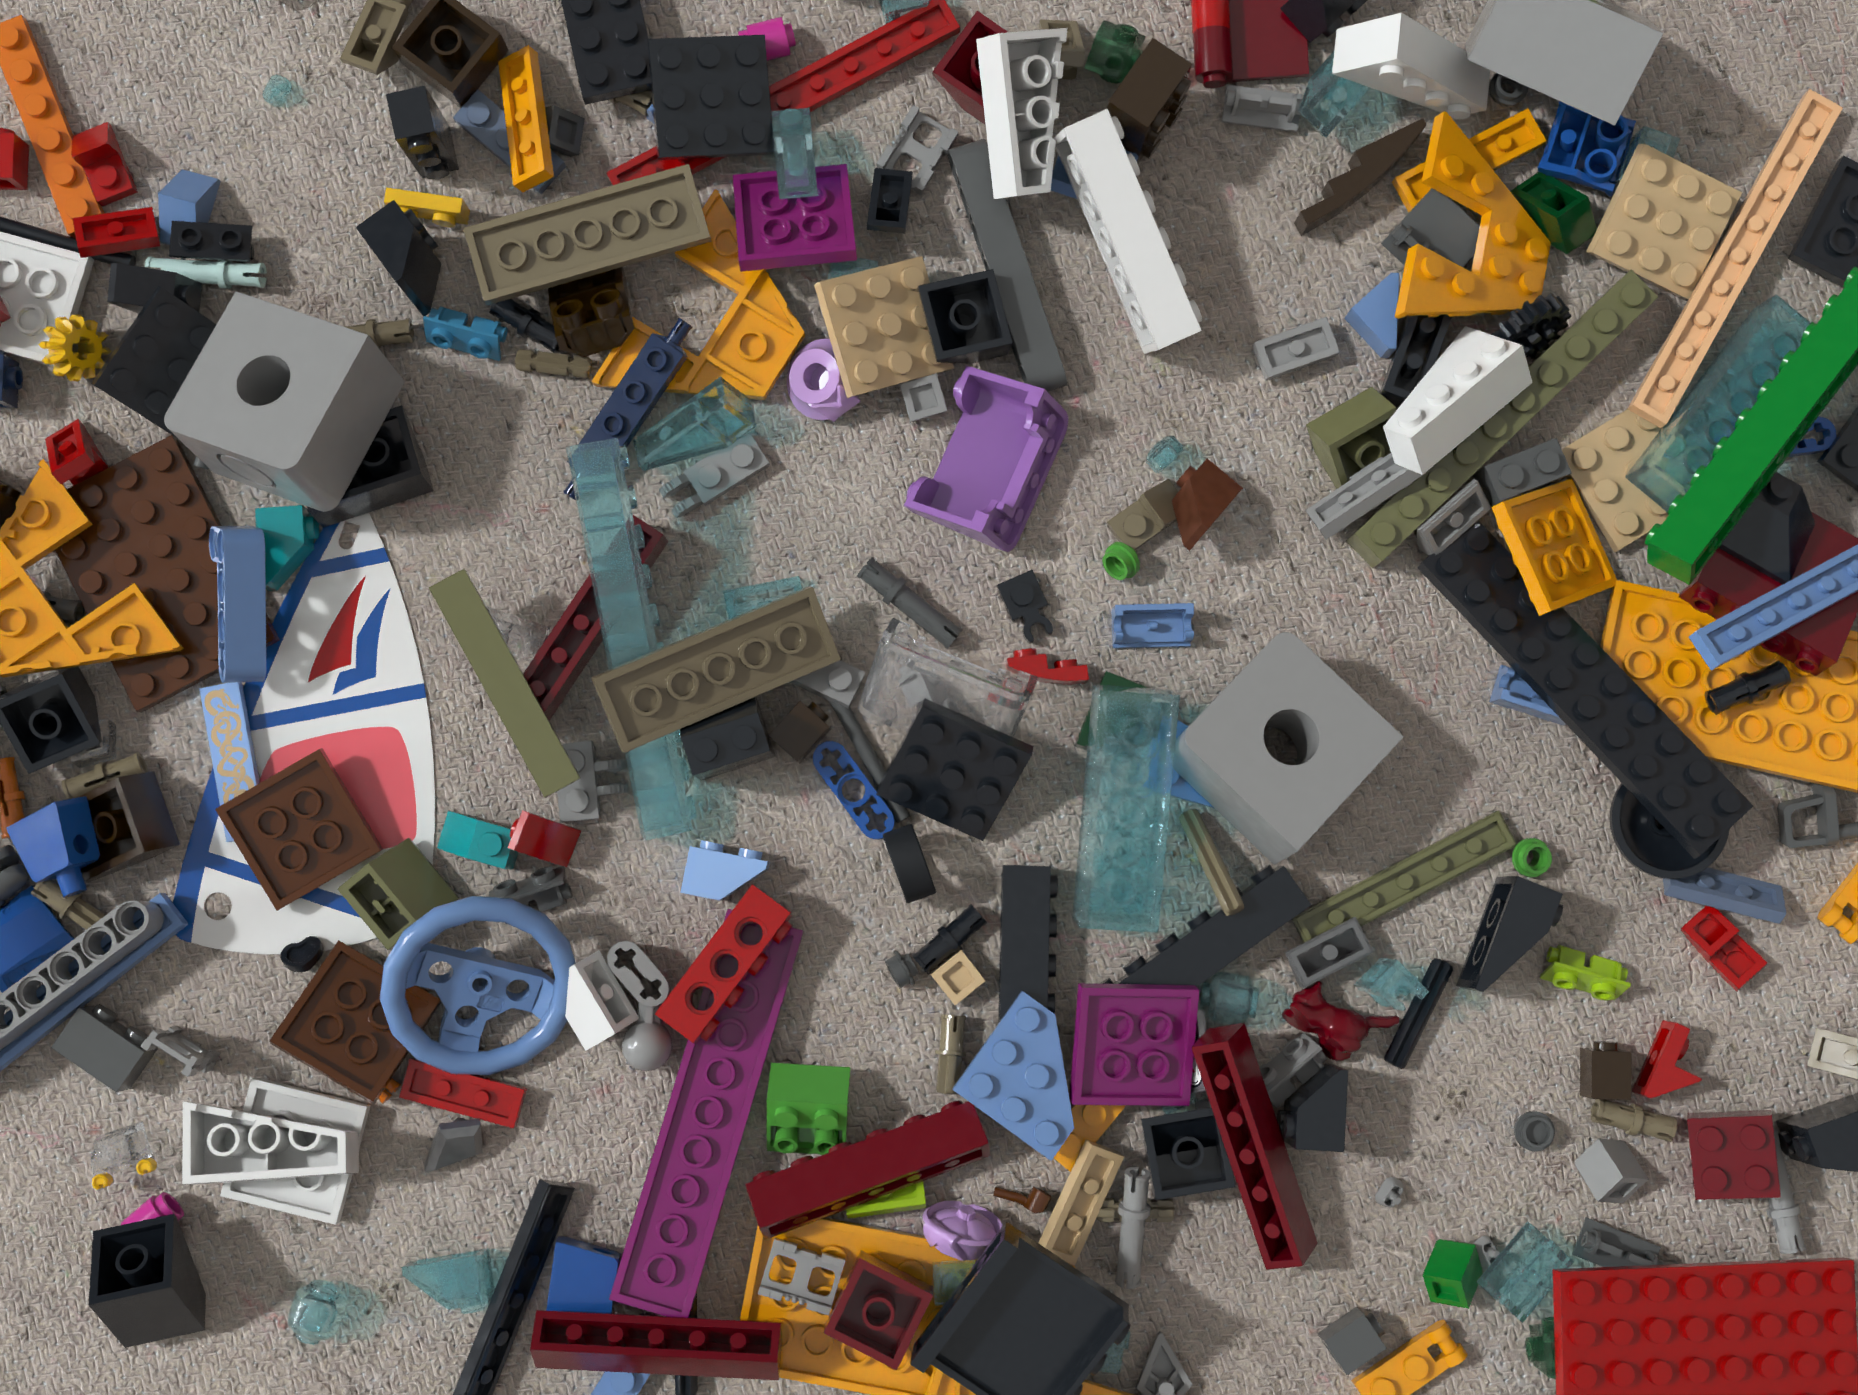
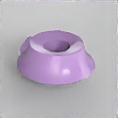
M830 339L812 341L796 353L787 373V390L793 405L799 412L812 419H830L834 422L860 402L858 396L851 398L846 396Z
M960 1201L938 1202L928 1207L922 1216L925 1223L923 1226L924 1236L930 1247L934 1246L941 1253L962 1261L978 1259L1003 1226L999 1218L987 1209L975 1204L964 1205Z

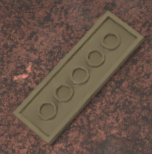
M689 164L463 228L483 301L486 305L712 242Z
M808 586L591 677L620 750L626 753L841 660L814 588Z

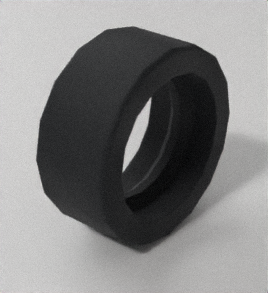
M908 824L884 833L883 838L906 903L935 894L936 889L913 825Z

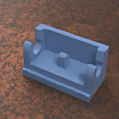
M1194 603L1115 605L1111 610L1112 649L1191 646L1190 642L1194 638V630L1191 628Z
M1500 665L1490 703L1563 726L1566 725L1513 668Z

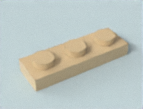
M1085 1140L1038 1242L1040 1245L1067 1263L1076 1264L1099 1214V1210L1122 1164L1124 1156L1121 1153Z

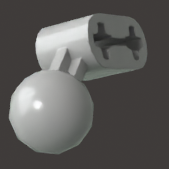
M621 941L614 944L609 950L607 963L614 975L639 1002V1019L636 1024L627 1030L623 1037V1056L627 1063L635 1069L641 1071L656 1070L663 1066L670 1058L673 1048L672 1038L668 1030L661 1025V1019L655 1015L669 995V983L636 944L629 941ZM620 950L626 953L633 950L636 953L632 958L634 966L645 979L652 983L657 980L661 981L662 985L658 989L661 996L655 1000L651 996L644 999L641 994L645 988L638 976L625 966L620 969L617 968L616 963L620 959L616 954Z

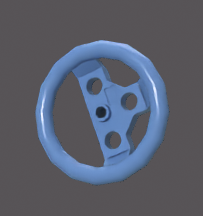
M470 896L434 907L402 932L384 962L380 1002L392 1035L416 1060L450 1074L492 1075L526 1064L556 1041L568 1021L565 1014L569 967L576 964L570 941L544 913L512 898ZM472 921L505 922L531 934L548 953L555 980L540 969L496 959L495 955L486 948L475 947L461 951L429 942L446 929ZM440 961L447 962L452 966L450 971L444 975H434L429 971L434 963ZM514 980H524L528 983L527 988L521 993H511L506 989ZM419 986L435 990L445 1006L438 1042L431 1039L414 1022L405 998L407 988ZM463 1006H473L478 1010L476 1015L469 1019H462L456 1015L458 1009ZM511 1008L531 1012L540 1019L537 1026L514 1043L488 1051H478L480 1038L487 1020Z

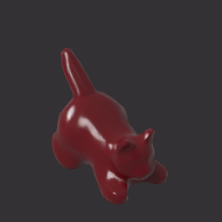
M1317 981L1312 987H1307L1300 992L1294 993L1290 1009H1285L1281 1014L1296 1029L1317 1034L1320 1047L1322 1048L1321 1051L1325 1056L1339 1061L1350 1058L1352 1052H1356L1361 1048V1042L1368 1036L1370 1028H1390L1400 1022V1018L1396 1015L1363 1016L1356 1011L1339 1008L1327 1003L1321 994L1322 983L1320 981Z

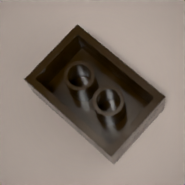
M1154 38L1146 46L1107 105L1110 116H1116L1122 126L1124 138L1121 139L1124 149L1138 155L1137 164L1143 156L1148 159L1151 158L1162 140L1160 136L1166 126L1171 128L1183 110L1181 106L1187 98L1185 93L1192 83V80L1188 78L1192 63Z

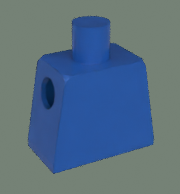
M86 796L55 801L6 827L27 872L34 882L39 883L57 879L63 898L71 897L87 890L80 869L97 861L100 853Z
M558 1236L555 1242L546 1311L612 1314L614 1301L609 1300L619 1268L621 1253L566 1236Z

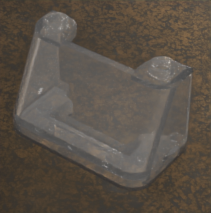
M892 618L881 637L858 703V710L863 714L862 718L866 722L876 726H883L885 724L906 733L921 703L926 698L1012 737L1015 736L1038 679L1037 676L1020 670L1016 678H1006L1005 674L1007 671L999 668L998 673L982 668L924 644L926 638L918 635L915 641L908 635L911 625Z

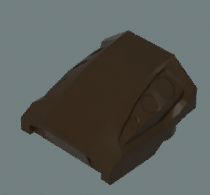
M623 267L548 288L549 307L555 338L560 350L583 357L622 346L635 328L628 301L627 281Z

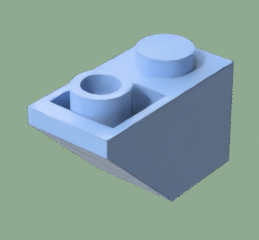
M701 840L700 848L689 847L680 893L714 900H724L769 870L770 862L761 860L763 852L739 848L738 855L723 853V844Z

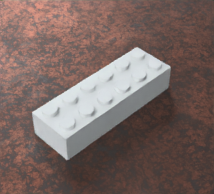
M1105 109L1063 128L1053 139L1056 140V150L1142 351L1146 354L1160 350L1202 331L1199 326L1202 316L1194 300L1189 301L1183 286L1187 284L1186 278L1178 263L1173 264L1168 253V250L1171 249V243L1165 229L1157 227L1152 215L1156 211L1153 199L1147 190L1142 191L1136 176L1140 175L1137 161L1132 153H1126L1121 139L1124 138L1122 126L1116 116L1111 117L1108 109Z

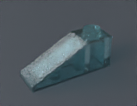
M720 376L633 440L639 468L646 471L729 447L757 427L750 399Z

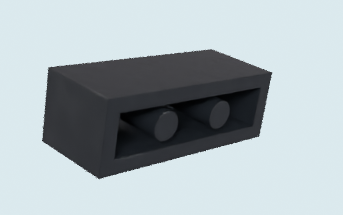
M420 86L386 94L395 140L422 178L427 177L428 179H441L448 176L449 172L459 170L450 126L427 88Z
M1447 314L1437 317H1428V315L1407 316L1379 392L1396 409L1400 407L1435 364L1452 319Z

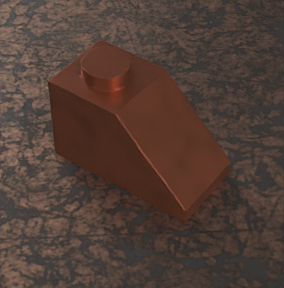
M1208 458L1197 470L1190 466L1176 482L1181 489L1171 500L1183 546L1189 551L1243 489Z

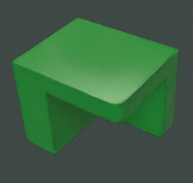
M1442 1239L1436 1241L1422 1274L1431 1302L1469 1309L1483 1274L1476 1245Z

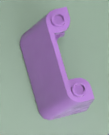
M966 365L962 376L956 381L953 389V396L958 408L963 411L934 478L922 476L913 482L908 488L904 506L912 513L988 546L1009 552L1020 539L1068 427V414L1043 388Z

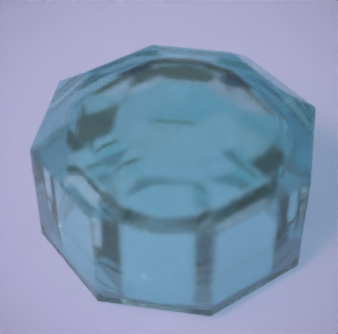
M1167 436L1150 449L1146 457V463L1155 473H1160L1183 452L1184 446L1174 436Z

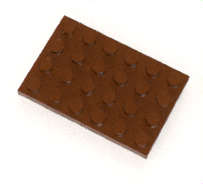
M170 435L68 488L67 490L93 525L55 549L80 601H82L81 603L87 615L135 583L184 648L181 651L111 661L135 711L140 713L219 673L217 563L213 562L210 557L209 533L211 526L222 525L178 439ZM266 613V647L280 641Z

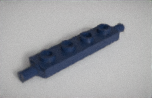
M678 318V321L667 337L655 333L651 334L567 462L576 474L563 491L566 495L577 501L589 482L600 485L604 483L688 356L680 345L693 328L690 324Z

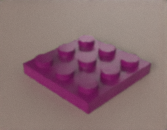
M847 164L733 175L740 272L857 260Z
M1078 983L1069 1096L1073 1105L1189 1106L1194 1059L1191 1047L1195 1044L1199 989L1195 985Z

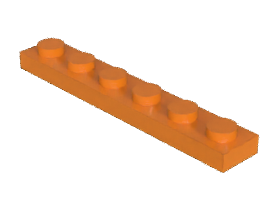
M22 15L0 23V66L67 234L70 237L76 238L72 218L104 214V210L95 199L83 167L72 158L73 133L28 21Z

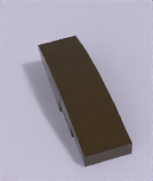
M1422 118L1356 150L1348 162L1351 170L1326 183L1321 192L1324 200L1299 213L1294 224L1300 235L1302 236L1336 217L1367 194L1396 166L1417 140L1427 125L1425 120Z

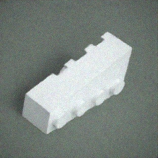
M1398 13L1336 30L1333 75L1441 113L1446 111L1453 119H1466L1470 117L1471 113L1486 111L1490 70L1469 61L1465 50L1407 15Z
M1067 28L998 33L976 39L994 199L1051 192L1056 140L1052 136L1054 119H1058L1060 103L1056 102L1058 79L1063 77L1064 62H1061L1060 58L1062 43H1065L1067 38Z
M1465 326L1383 426L1394 463L1423 475L1532 384L1523 345Z
M183 1101L182 1184H212L359 1173L358 1132Z

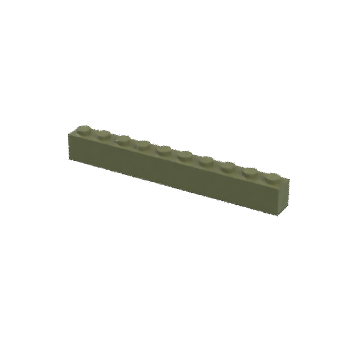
M1631 269L1528 366L1532 384L1424 475L1416 479L1410 486L1394 494L1346 542L1372 568L1381 563L1646 310L1658 296Z

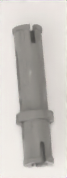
M1774 1129L1781 1198H1768L1769 1208L1766 1211L1768 1218L1773 1219L1779 1252L1781 1254L1798 1253V1249L1799 1251L1806 1250L1798 1219L1801 1211L1799 1204H1795L1792 1196L1778 1130Z
M1139 1167L1125 1169L1124 1196L1118 1207V1213L1122 1216L1115 1283L1123 1287L1124 1279H1127L1126 1289H1135L1141 1285L1140 1276L1145 1220L1150 1216L1151 1206L1147 1203L1151 1173L1143 1168L1141 1176H1138Z

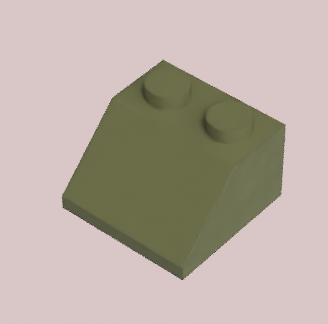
M1373 387L1368 388L1306 424L1314 452L1336 489L1350 480L1349 477L1367 465L1391 453L1383 426L1397 409Z

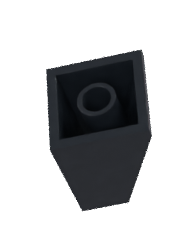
M757 696L680 729L681 740L692 775L701 781L776 757Z
M1858 1093L1776 1121L1780 1131L1778 1136L1781 1150L1790 1159L1819 1168L1858 1172Z
M175 1214L93 1231L89 1306L125 1348L205 1331L206 1293Z

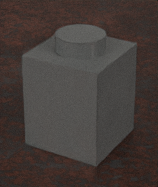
M1357 1307L1317 1333L1346 1375H1349L1387 1349L1380 1339L1385 1334V1331L1372 1313L1365 1316Z

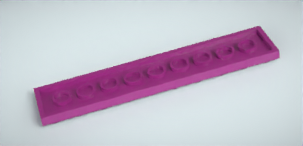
M727 909L724 921L732 912L731 909ZM754 923L746 925L741 931V940L746 945L757 944L763 936L761 926ZM792 927L780 944H777L775 941L772 942L764 953L769 957L768 961L755 977L750 973L740 985L745 989L744 993L732 1009L724 1006L716 1017L721 1023L707 1042L701 1038L697 1044L689 1040L687 1041L609 1300L666 1317L689 1318L802 940L803 930ZM724 956L717 963V972L723 978L734 976L738 970V961L734 956ZM703 988L697 1008L700 1011L709 1009L714 1002L713 992L709 988Z

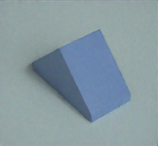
M182 169L158 193L161 243L170 245L172 221L209 222L221 182L219 179Z
M1390 273L1353 306L1344 318L1380 358H1389L1397 347V318H1395V312L1398 302L1399 273Z

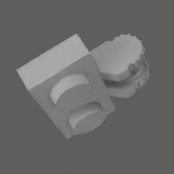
M593 741L562 744L581 779L557 792L560 823L601 819L599 796L624 794L629 791L628 784H623L622 782L598 787L597 772H617L626 769L625 759L596 762Z

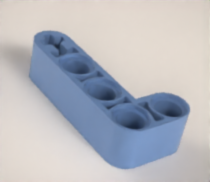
M211 526L209 551L211 560L217 563L218 665L220 680L222 683L263 682L266 677L264 533L261 528L255 526Z

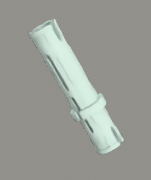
M151 256L147 257L145 261V267L161 268L164 271L176 272L202 284H217L219 288L230 289L232 285L264 288L267 281L266 277L251 276V273L267 274L264 263H234L225 260H218L217 262L180 260Z

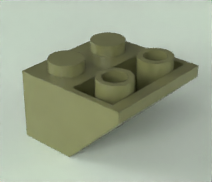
M411 838L404 840L366 864L338 888V891L387 950H392L402 932L431 909L459 899L458 895Z

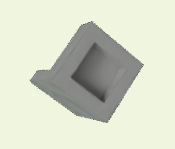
M1598 1138L1575 1160L1576 1168L1598 1202L1624 1203L1649 1180L1627 1144L1622 1140Z

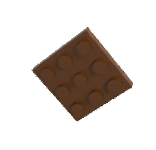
M323 748L318 749L215 809L276 911L383 850Z
M339 940L269 1040L271 1045L373 1105L409 1053L392 1035L380 1002L383 966ZM412 986L406 989L405 998L414 1022L424 1030L441 1004V1000L418 986Z

